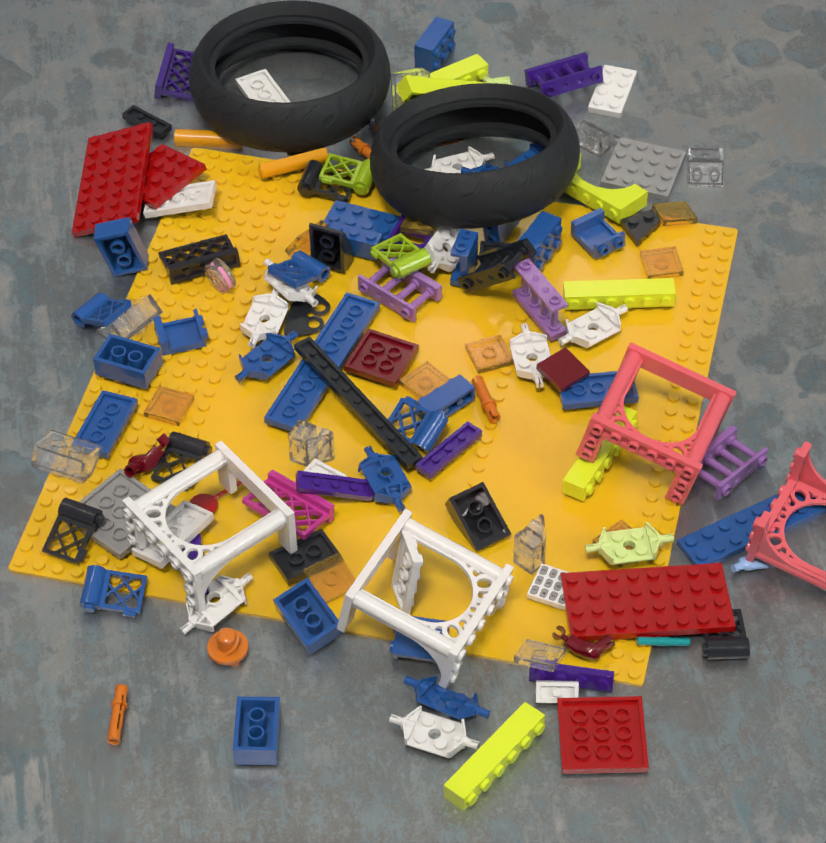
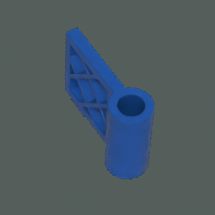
M301 250L295 252L289 260L279 264L268 265V272L294 288L315 280L322 283L328 278L331 270L329 266Z
M98 292L71 314L74 323L81 328L87 324L106 327L132 307V302L127 299H110L105 293Z
M406 396L405 399L401 397L388 420L392 424L399 421L400 428L397 430L402 433L409 443L419 450L429 453L449 421L446 418L447 414L439 409L437 411H430L417 405V401L411 397ZM404 404L409 406L410 412L401 415L400 411ZM422 412L426 414L423 420L416 422V414ZM412 416L413 423L404 426L403 419ZM414 428L415 433L412 438L406 437L405 431Z
M90 565L87 567L79 605L83 608V611L89 613L102 609L122 612L123 616L135 618L136 615L141 613L147 576L106 570L98 565ZM110 577H118L123 583L113 588L109 583ZM133 580L142 581L141 587L135 591L129 586V583ZM126 586L130 594L121 599L116 591ZM112 594L119 600L113 605L105 604L106 598ZM134 597L138 602L137 608L127 607L124 602Z

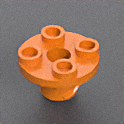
M222 628L213 634L207 643L209 659L217 664L229 665L231 667L239 665L249 650L246 636L231 628Z

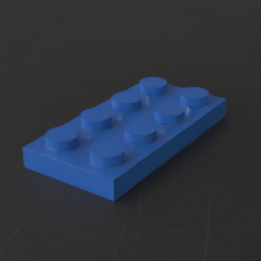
M336 200L324 219L323 226L329 228L332 221L382 233L383 241H385L401 216Z
M617 371L590 373L589 376L561 393L559 392L562 409L600 406ZM635 381L630 392H627L624 398V404L636 403L639 400Z
M102 390L72 442V450L108 459L136 409L138 400Z

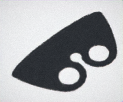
M317 293L314 298L318 300V303L326 306L323 311H316L308 302H292L284 326V335L287 336L293 330L298 333V336L321 330L324 326L323 319L318 316L309 317L307 313L325 314L330 309L329 302ZM318 320L320 325L316 328H311L308 322Z

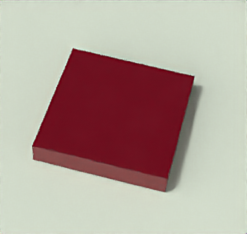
M566 347L541 361L536 366V369L560 393L590 375V371Z

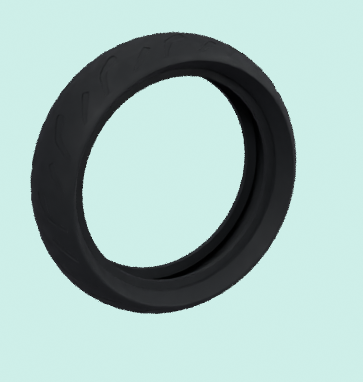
M298 0L276 1L251 6L219 21L199 42L198 47H196L189 68L191 97L202 118L215 131L230 141L252 149L283 153L324 148L339 143L361 131L369 124L371 117L377 115L384 104L391 79L390 62L386 49L378 35L363 20L335 6ZM280 50H312L329 53L352 62L361 72L354 83L338 92L321 98L299 102L282 103L249 99L228 91L219 81L224 71L236 63L256 55Z
M464 84L428 92L409 100L394 110L383 121L372 141L370 171L377 190L384 200L400 214L412 220L431 226L452 229L486 228L524 219L556 201L568 188L575 176L580 158V143L572 119L558 103L548 96L529 88L509 84ZM475 137L514 138L532 142L545 148L540 153L519 163L499 169L473 173L435 172L404 163L414 155L436 145Z

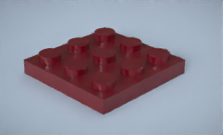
M368 328L345 363L344 371L396 388L418 353L419 345Z

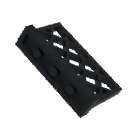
M227 234L158 252L171 284L208 275L206 271H210L209 264L211 262L215 264L217 271L218 267L227 270L240 266L238 250L236 247L234 248ZM213 248L219 249L217 252L211 251Z

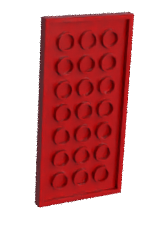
M151 122L88 138L71 232L74 238L95 233V224L127 217H130L133 223L139 222L153 133Z
M722 563L560 573L569 634L572 633L583 641H597L607 634L613 639L735 632L736 625Z

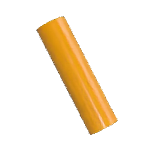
M175 129V146L243 149V145L230 141L215 130Z
M324 147L260 164L257 169L261 179L304 169L309 160H317L323 164L328 157L327 149Z

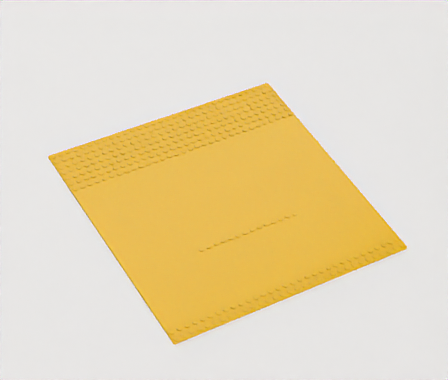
M192 148L189 157L204 163L207 170L189 184L215 180L217 188L212 208L162 216L147 250L149 254L148 269L137 272L126 298L131 300L132 307L117 318L111 334L160 348L154 329L153 317L160 316L162 323L193 317V309H197L198 314L203 316L204 326L202 327L206 328L208 333V339H205L206 347L162 356L163 364L147 389L96 375L94 370L8 566L10 572L84 585L87 567L98 565L106 570L146 575L147 583L144 597L186 604L185 580L182 573L172 567L170 561L161 569L134 556L132 551L120 560L92 539H90L86 547L88 551L84 562H80L79 565L42 552L58 516V508L63 498L66 497L80 502L117 470L122 469L124 471L131 457L138 454H146L153 445L158 447L160 444L156 439L163 433L168 438L171 432L175 431L209 441L210 446H212V453L215 451V444L222 441L263 482L268 478V473L273 469L296 483L297 471H303L315 458L347 475V477L366 479L362 471L358 472L359 463L368 457L364 451L365 447L368 446L369 448L371 446L374 453L392 455L330 387L299 434L264 423L266 413L303 359L295 350V357L266 380L246 377L241 382H238L235 379V375L242 371L239 363V354L243 358L254 349L252 346L250 348L247 345L250 337L241 332L240 323L243 324L253 304V296L271 294L273 286L264 279L265 272L268 269L264 265V261L270 259L273 263L279 264L291 259L292 255L300 250L311 256L309 224L313 223L323 226V221L335 202L332 198L317 194L304 196L299 193L297 186L304 169L261 179L257 169L259 165L274 161L275 159ZM374 181L369 193L366 195H359L352 190L348 203L401 216L380 195ZM334 183L331 184L333 187L340 186ZM327 185L320 187L322 190L329 189ZM344 190L337 191L338 194L346 196ZM554 201L543 210L521 219L504 243L518 241L542 211L560 217L561 226L563 227L561 232L562 244L558 250L554 251L552 258L546 261L540 272L562 297L563 281L674 278L676 291L675 307L628 308L627 312L620 315L621 331L588 348L571 342L561 346L558 339L550 342L547 338L550 355L566 347L590 373L618 371L630 342L708 378L738 235L737 229L659 217L661 220L660 226L653 230L648 237H644L639 246H636L620 224L604 216V220L617 233L623 231L626 234L625 246L594 259L571 235V221L595 210L588 206ZM412 222L408 226L425 233L432 231V228ZM483 228L465 229L478 232L479 255L481 241H485ZM403 233L413 243L420 245L425 242L423 239ZM224 234H227L234 248H237L240 266L224 270L231 281L232 286L230 290H225L222 287L219 288V284L211 274L171 284L158 255V252ZM213 248L211 251L217 252L219 249ZM404 250V252L410 253L412 250ZM353 255V260L345 273L330 270V274L324 282L320 283L315 280L307 283L311 289L318 286L316 293L330 304V309L327 313L316 315L309 312L307 316L320 317L323 319L325 326L346 292L379 302L358 289V275L361 274L369 279L382 268L380 259L378 258L377 261ZM479 260L476 269L481 265ZM430 265L424 267L421 273L442 285V299L438 302L431 298L425 300L416 308L415 322L404 318L380 302V309L362 335L363 337L369 328L419 345L418 353L396 388L344 371V365L341 370L387 419L401 397L405 399L408 396L418 401L421 397H425L435 388L442 386L459 374L471 384L472 378L477 383L475 376L481 375L491 398L497 404L496 409L501 419L498 421L496 418V423H490L486 412L481 408L482 403L475 390V400L447 417L449 421L431 451L467 421L481 429L482 436L431 479L418 472L416 465L406 470L398 461L412 486L410 494L401 500L406 507L405 509L413 512L411 519L502 568L506 564L514 567L512 572L514 579L509 586L510 590L505 597L504 606L501 610L497 609L494 615L491 614L490 617L486 615L484 618L486 622L482 630L475 632L476 638L471 646H466L465 650L467 651L465 655L530 667L531 660L615 671V683L642 687L652 645H637L636 638L613 639L611 642L614 641L615 646L601 653L600 659L591 661L582 658L563 646L562 639L555 640L552 637L553 632L559 636L562 635L556 629L557 626H563L566 630L565 635L569 634L566 611L528 599L527 593L541 564L567 572L668 566L673 542L662 543L654 560L610 565L601 554H598V551L586 553L585 544L599 542L604 527H606V532L645 527V522H648L661 535L673 533V536H675L681 505L665 498L676 473L621 447L618 456L613 457L610 468L605 469L601 481L596 482L590 496L587 495L584 501L562 493L563 479L579 458L575 454L593 413L596 414L600 406L563 410L559 391L545 377L542 378L544 386L540 388L539 384V388H537L533 379L517 376L510 349V339L522 333L521 324L523 323L524 326L525 323L529 325L530 331L544 334L512 296L513 290L522 287V277L514 269L515 279L467 293L463 287L450 285L453 271L448 272L437 268L434 273H430L428 271ZM386 273L376 284L383 287L394 277ZM400 281L389 292L397 295L408 284ZM413 290L403 300L411 304L422 293L418 290ZM279 293L278 296L288 303V308L290 310L292 301H289L281 293ZM318 303L314 307L316 311H323L326 308L322 303ZM563 308L558 311V320L566 328V319H568V322H571L594 309L564 310ZM288 312L278 332L279 335L285 336L284 326ZM311 320L308 322V325L311 328H316L320 325V322L318 320ZM321 330L296 337L291 341L293 349L294 344L309 336L315 341ZM260 340V342L257 341L255 347H257L264 340ZM360 340L358 341V343H357L356 346L354 347L353 351L355 350V348H356L357 345L359 344ZM530 358V359H528V360H529V361H535L536 359ZM640 368L635 379L639 400L636 403L624 404L625 407L637 411L639 423L636 429L643 435L661 442L674 443L691 437L697 430L703 397ZM102 390L138 400L136 409L108 459L72 450L71 446ZM404 404L400 411L401 415L410 412L409 406ZM415 415L416 422L422 420L418 415ZM412 416L403 419L404 426L413 423ZM399 421L393 423L396 429L400 428ZM414 428L405 431L406 437L410 439L415 433ZM413 446L423 456V458L427 454H429ZM673 449L674 451L682 454V452L679 449ZM169 454L167 458L168 463L178 460V457ZM189 460L183 464L185 468H188L195 464L196 461ZM181 464L171 467L173 474L183 470ZM155 468L142 473H136L133 478L151 490L161 484L151 480ZM169 470L161 471L158 476L163 478L169 476ZM218 470L195 483L193 488H188L187 491L184 490L171 501V504L177 507L184 500L190 502L198 494L206 493L215 496L225 490L219 483ZM484 482L511 535L476 552L454 523L445 503L450 497ZM243 483L237 486V491L230 494L227 492L216 499L218 501V508L214 513L215 519L200 532L203 545L223 542L264 517L242 504V499L251 492ZM316 494L335 505L334 520L329 524L327 522L323 523L315 531L323 529L341 554V561L288 585L269 558V552L282 547L279 543L277 531L227 563L213 580L219 575L240 580L247 573L251 574L253 580L243 588L247 605L243 602L231 613L285 622L276 610L273 599L308 577L339 620L345 594L403 511L398 512L393 503L374 501V498L371 501ZM279 497L282 501H289L284 497ZM258 498L251 500L254 503L261 502ZM294 506V510H304L299 506ZM309 515L310 520L319 519L315 515ZM295 516L296 520H307L306 516ZM61 522L58 530L62 534L70 530L67 523ZM308 525L297 526V528L304 532L308 528ZM80 530L75 532L77 540L85 537V534ZM72 534L62 538L64 546L75 542ZM59 540L53 542L49 550L56 551L62 548ZM417 542V551L423 557V566L420 567V579L417 581V593L414 594V606L411 608L410 615L445 621L459 617L467 610L472 601L473 592L468 576L456 563ZM629 545L624 547L627 550L634 549V547ZM77 546L66 550L68 556L75 559L78 553ZM386 557L364 590L399 609L391 587L396 558L392 561ZM111 576L109 583L115 588L123 582L120 578ZM133 580L129 583V586L135 591L141 587L142 581ZM487 581L477 582V585L481 588L489 587ZM126 586L116 591L130 594ZM479 593L478 597L482 598L483 594ZM214 597L210 602L216 603L220 600V597ZM356 609L354 619L344 632L346 634L390 642L395 640L396 634L393 633L391 627ZM460 622V623H459V625L462 627V629H463L464 622ZM450 627L449 629L451 637H458V632L455 628Z

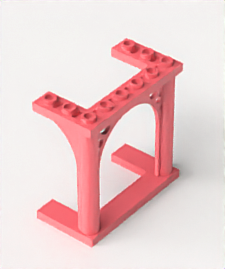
M630 342L616 376L597 413H593L575 455L593 463L604 439L676 473L665 498L683 506L703 466L701 462L714 434L717 433L737 391ZM640 368L710 400L698 429L691 437L680 442H661L643 435L629 422L624 411V398L627 392H630ZM614 422H622L624 423L625 427ZM673 449H679L682 452V454L674 451Z
M805 441L801 448L797 447L793 455L795 459H793L789 467L791 471L785 480L787 484L781 485L777 494L779 495L778 499L774 498L770 505V513L764 510L762 516H757L753 523V530L749 536L750 540L745 548V551L748 552L746 560L753 563L757 558L826 591V572L796 556L788 546L784 535L785 523L792 513L806 506H826V480L814 468L810 458L812 444ZM795 493H802L805 501H799L795 497ZM775 529H778L779 533H774ZM770 539H778L781 543L773 545Z

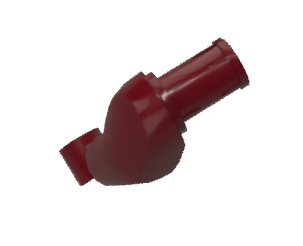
M165 433L156 439L160 444L158 447L153 445L146 454H138L129 459L128 465L124 469V474L127 477H133L136 473H142L156 467L165 453L162 449L169 443V438Z
M563 626L556 627L562 633L561 636L555 632L552 633V637L555 640L562 639V645L572 653L591 661L600 659L601 653L615 646V642H611L613 638L609 634L593 643L583 641L572 633L565 635L566 630Z

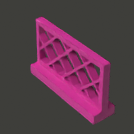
M273 469L268 473V478L264 483L278 497H284L289 500L283 502L288 507H291L295 516L307 517V520H296L295 517L296 535L305 540L323 523L327 522L329 524L334 520L335 505L316 494L297 492L294 481ZM252 492L242 499V504L263 516L271 513L266 510L267 507L262 502L254 503L251 501L257 498ZM294 506H299L304 510H294ZM309 515H315L319 519L310 520ZM308 525V528L304 532L297 528V526Z

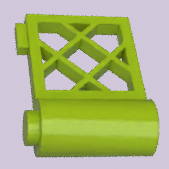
M329 153L319 175V180L330 185L334 183L353 188L357 194L366 195L369 193L373 183L370 159L359 161ZM331 160L337 161L340 164L333 166L331 164ZM353 165L357 167L349 170L347 166ZM343 168L345 172L338 173L337 169ZM331 171L334 173L333 176H327V175H325V173H328V172H331ZM349 176L351 181L343 180L342 178Z
M401 233L371 247L370 255L375 259L379 258L390 267L392 276L397 279L404 278L431 264V257L425 248L419 249ZM398 241H402V242H403V244H394V243H396V242H398ZM381 249H388L387 252L379 251V250H381ZM392 249L401 250L400 252H391ZM404 250H412V252L407 253ZM389 257H395L397 259L391 261Z

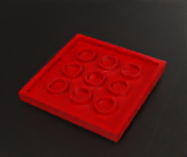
M164 144L156 147L149 154L142 203L155 210L206 171L205 164Z
M642 696L557 698L562 774L643 773L649 771Z

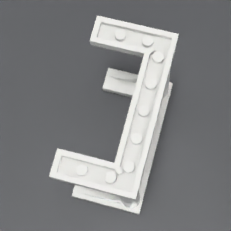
M222 441L215 444V451L134 501L130 497L122 500L124 508L122 512L126 520L124 525L128 532L127 539L129 543L142 550L147 547L146 535L148 542L158 548L161 556L167 557L172 567L182 573L185 580L184 589L187 594L186 602L199 613L206 609L204 596L216 574L231 560L278 531L279 543L290 554L297 551L294 511ZM217 470L219 483L230 494L237 491V477L271 511V513L231 538L212 545H194L184 542L170 531L166 523V511L171 501L179 493ZM150 512H158L161 514L157 518H150L147 516V514ZM191 551L198 552V556L194 560H190L187 557Z
M405 509L345 594L337 629L343 633L354 619L356 609L411 638L428 651L440 669L441 679L439 686L446 689L450 682L454 684L459 675L458 671L463 663L462 659L467 651L465 648L467 645L471 646L476 638L475 632L482 630L486 622L484 620L486 615L490 617L491 614L494 615L497 609L501 610L504 606L505 597L510 590L509 586L514 579V576H512L514 567L506 564L502 568L411 519L413 512ZM410 530L412 537L418 543L456 563L466 573L471 582L473 593L472 601L462 615L446 622L433 623L422 621L364 590L385 558L387 557L392 561L396 558L402 531ZM487 581L489 587L481 588L477 585V582ZM479 593L483 594L482 598L478 597ZM460 622H464L463 629L459 625ZM447 628H455L458 632V637H451L447 632ZM436 629H441L442 634H440V631H436Z

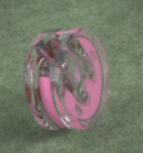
M216 258L204 267L207 278L218 292L225 294L236 286V279L232 271L221 259Z

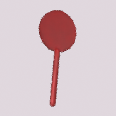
M241 481L236 482L237 486L242 484ZM225 489L215 496L206 493L198 494L190 500V503L214 514L218 508V501L216 499L228 491Z

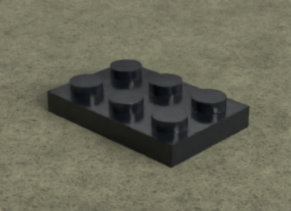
M323 529L313 532L305 540L302 538L298 539L297 551L292 554L283 546L269 552V558L288 585L342 560L341 554Z

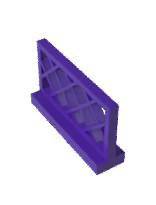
M173 43L167 44L155 85L154 98L161 99V96L164 95L193 101L191 95L184 93V91H190L187 81L189 80V68L191 65L185 66L183 63L188 61L191 64L194 52L176 49ZM176 55L183 56L184 58L178 59ZM179 65L181 69L175 70L173 67ZM185 72L188 76L182 77L180 74ZM176 76L178 79L172 81L171 77ZM183 83L184 87L179 88L177 84ZM170 87H173L175 90H174V91H169V90H166V89H167V88H170Z

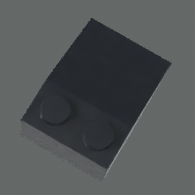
M310 223L311 256L329 266L331 270L345 273L353 260L352 245L343 231Z
M484 482L454 495L446 501L445 506L454 523L476 552L511 535Z

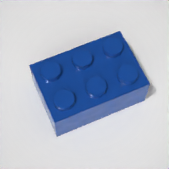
M435 17L414 45L415 72L427 75L439 70L442 63L447 60L450 52L454 51L456 30L454 29L453 21Z
M545 211L538 215L519 239L528 238L536 249L537 254L529 259L540 271L543 269L546 261L552 258L554 251L558 250L562 244L561 232L563 227L561 226V218Z
M130 217L95 224L94 241L113 277L148 269L149 254Z
M109 334L93 358L96 375L143 389L148 388L163 364L161 348L114 334Z
M308 577L273 599L276 610L309 656L343 634V632L337 629L338 618Z
M237 696L233 739L234 765H277L281 720L280 697Z

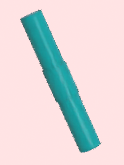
M637 637L636 644L690 646V638Z

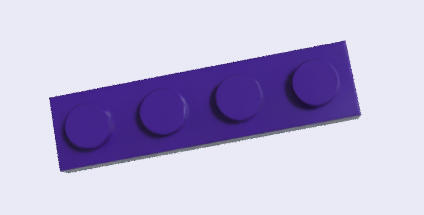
M467 421L415 464L416 470L431 479L482 436V430Z
M300 470L296 473L297 492L371 501L374 498L373 490L366 479Z
M531 660L529 681H578L579 688L612 692L615 671Z

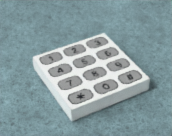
M541 564L528 590L527 598L565 611L560 573H567V571Z

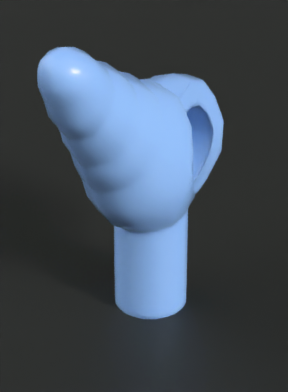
M746 556L738 559L736 564L731 565L730 568L735 573L740 570L767 569L770 565L756 560L751 563L746 560Z

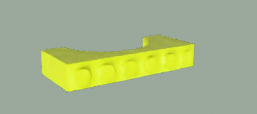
M581 153L577 171L581 168ZM576 172L570 185L564 191V193L594 210L601 208L605 212L604 216L618 224L621 223V219L632 216L647 206L648 191L636 184L621 189H606L589 184Z

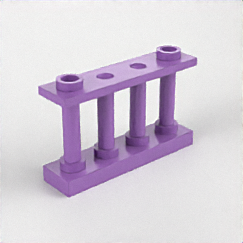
M389 257L391 261L397 259L395 257ZM383 261L382 268L369 279L361 274L358 275V289L362 293H366L412 322L416 321V308L425 300L431 298L438 302L442 299V285L419 271L401 279L394 277L383 287L377 285L376 282L386 273L391 274L390 267ZM400 281L408 284L397 295L389 292ZM413 290H418L422 293L411 304L403 300Z
M529 258L517 263L513 268L522 277V287L512 291L514 299L540 330L547 335L550 342L567 335L566 328L558 320V311L568 307V303Z
M733 425L711 441L701 462L703 464L702 468L709 465L727 478L721 482L702 468L698 474L699 477L717 488L714 498L717 501L723 496H727L735 486L759 467H763L768 461V448L765 447L756 453L737 440L738 428ZM735 447L751 459L745 463L726 449ZM717 456H722L739 468L732 472L714 459Z

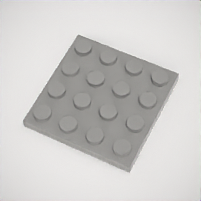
M619 137L600 181V187L621 189L636 184L648 191L649 198L668 202L685 160L686 151Z
M119 469L84 497L80 503L98 508L103 511L104 515L102 525L95 528L91 539L120 560L126 556L135 545H131L127 539L128 532L124 525L126 520L122 512L124 509L122 500L130 497L134 501L151 489L135 478L127 477L124 471ZM171 503L167 508L166 517L176 508ZM158 512L147 514L150 518H157L161 515ZM80 530L82 533L86 535L87 530Z

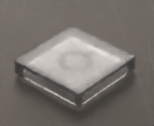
M526 639L514 655L513 663L554 672L565 656L566 648Z

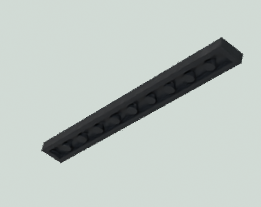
M310 336L294 344V350L387 450L395 456L406 470L414 467L415 464L423 459V456Z

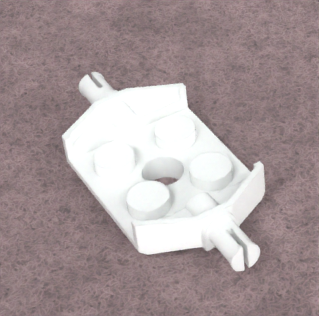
M468 146V152L440 159H436V155H434L432 167L424 170L461 173V170H456V168H476L484 165L485 161L494 160L495 157L493 152L483 155Z
M439 227L424 247L431 257V265L428 267L430 273H434L437 268L448 272L456 268L459 258L451 256L450 252L460 229Z
M270 259L264 261V265L267 267L274 264ZM268 269L266 270L264 279L286 299L292 302H308L312 307L318 305V300L314 298L318 286L311 289L308 284L294 288L270 274Z
M274 287L271 294L253 296V304L243 324L240 323L241 332L250 337L247 344L250 348L251 346L255 348L257 341L266 340V333L278 334L289 310L288 303L278 296L280 292Z
M598 302L597 308L571 322H568V319H566L567 335L558 339L559 344L563 346L571 342L588 348L621 331L620 315L628 311L627 306L623 304L618 308H613Z
M523 323L521 324L522 333L510 339V349L518 377L533 379L536 387L539 388L540 384V388L544 386L542 380L544 376L536 369V366L551 356L547 344V335L532 332L529 330V325L525 323L524 326ZM534 358V359H536V360H535V361H529L528 359Z
M247 573L240 580L219 575L209 584L210 593L204 596L206 609L200 613L194 607L191 608L186 602L189 617L187 618L188 622L179 628L182 634L186 635L193 628L214 632V626L243 602L247 605L243 588L253 580L251 574ZM220 597V600L218 602H210L212 598Z
M422 706L414 709L406 717L391 714L389 723L401 726L405 745L448 759L452 758L460 750L465 749V747L478 750L480 746V741L466 736L464 719L461 720V723L422 711ZM436 733L439 734L440 737L437 739H432L429 737V735Z

